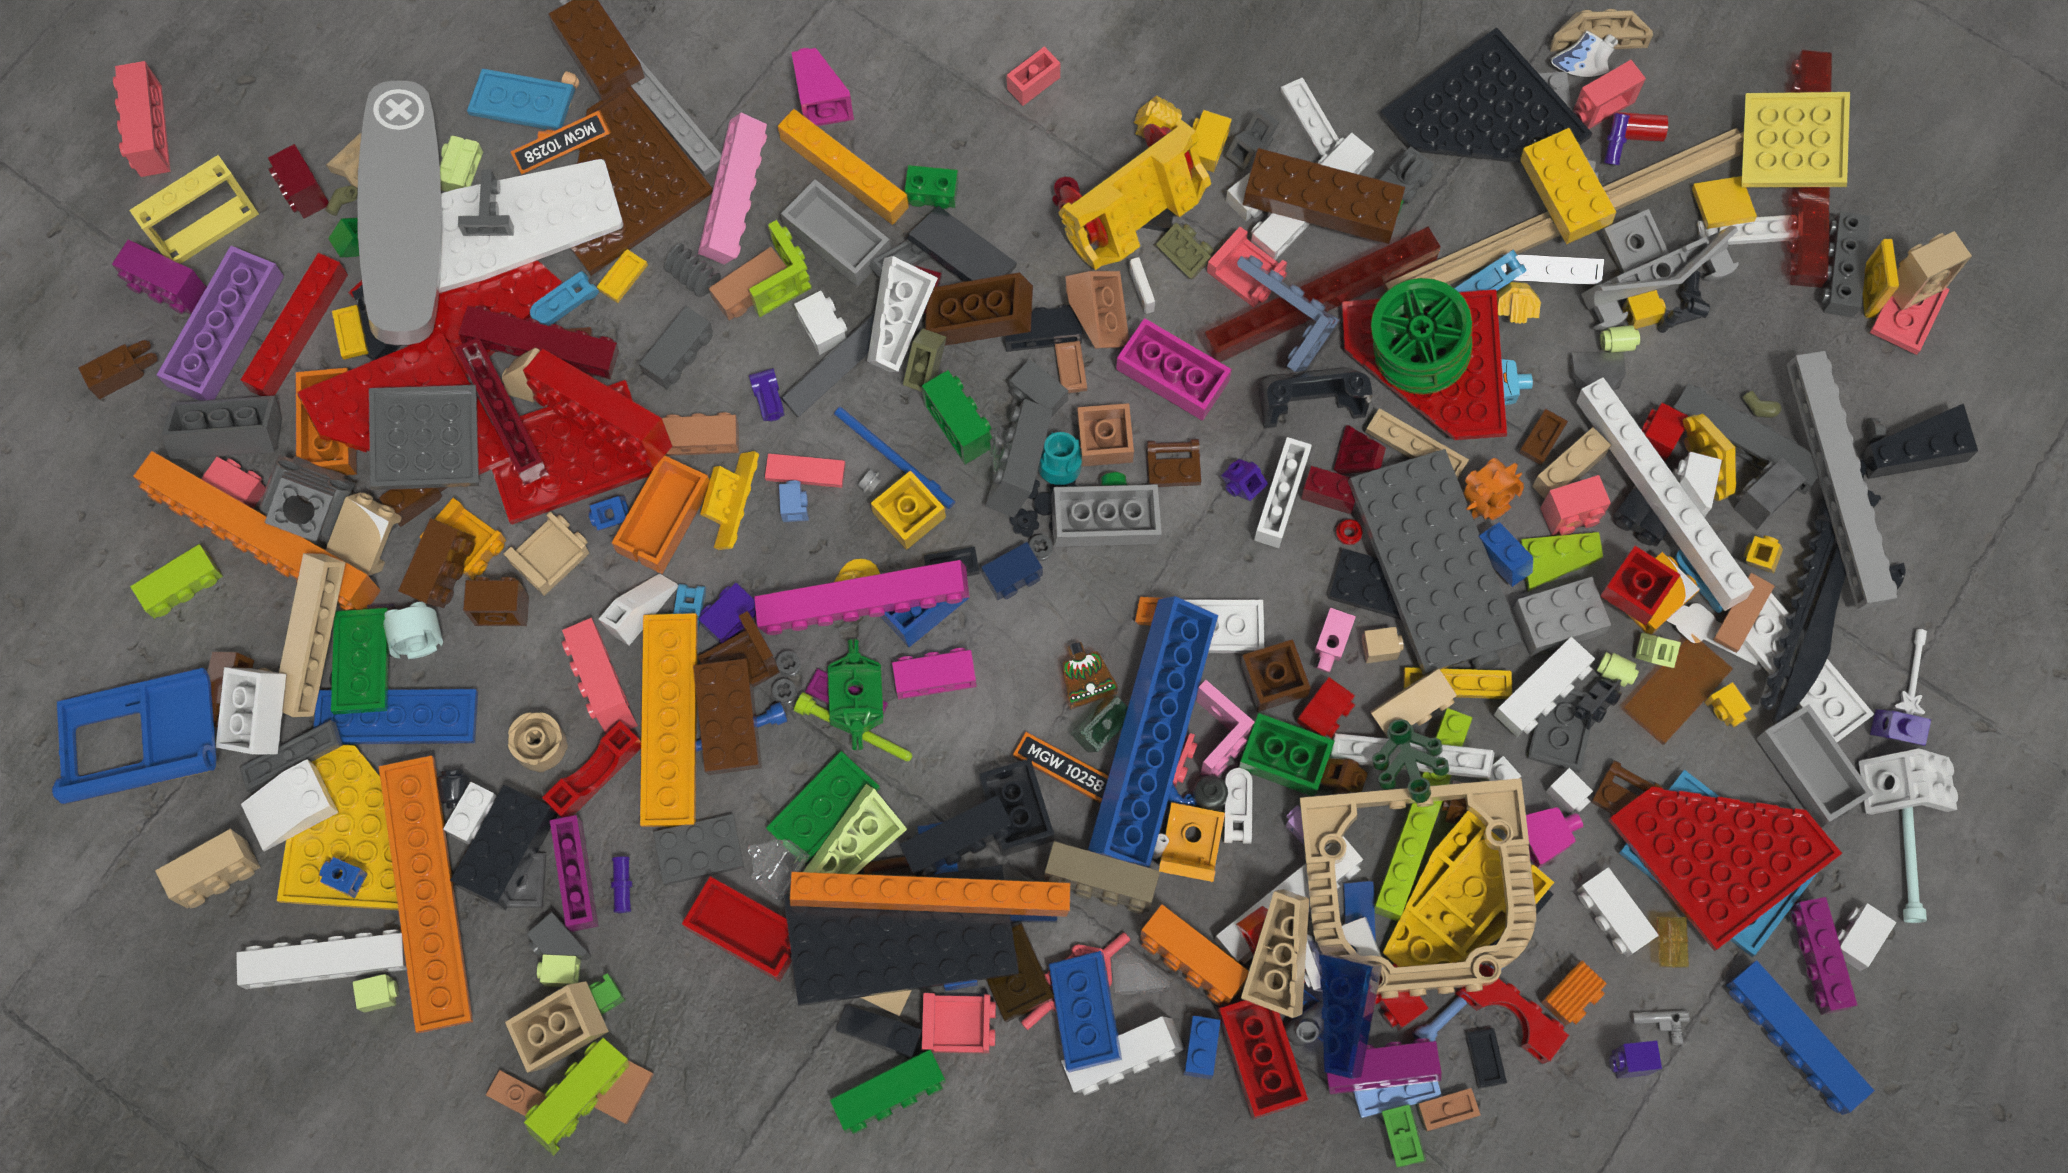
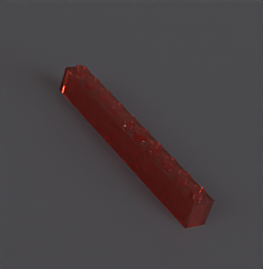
M1802 50L1798 58L1794 59L1791 72L1795 74V81L1792 83L1791 93L1831 92L1832 53ZM1792 187L1788 202L1789 207H1792V214L1788 220V229L1792 230L1793 237L1789 238L1787 247L1788 252L1791 253V260H1789L1787 266V275L1791 276L1790 285L1821 288L1828 278L1830 187Z
M1428 226L1299 288L1305 292L1303 295L1310 301L1314 298L1326 306L1324 311L1328 312L1342 305L1344 301H1351L1385 285L1389 281L1437 260L1441 246ZM1280 296L1204 332L1203 346L1210 357L1223 362L1312 318Z

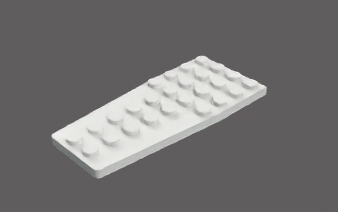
M598 159L499 180L500 194H496L499 215L510 216L514 225V236L462 235L458 227V216H479L481 184L441 193L442 232L439 293L483 281L621 229L623 227V220L605 161Z

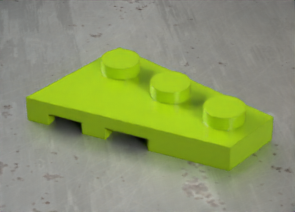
M1599 532L1521 539L1520 544L1533 556V573L1526 577L1528 592L1537 588V586L1552 582L1560 576L1575 572L1603 558Z

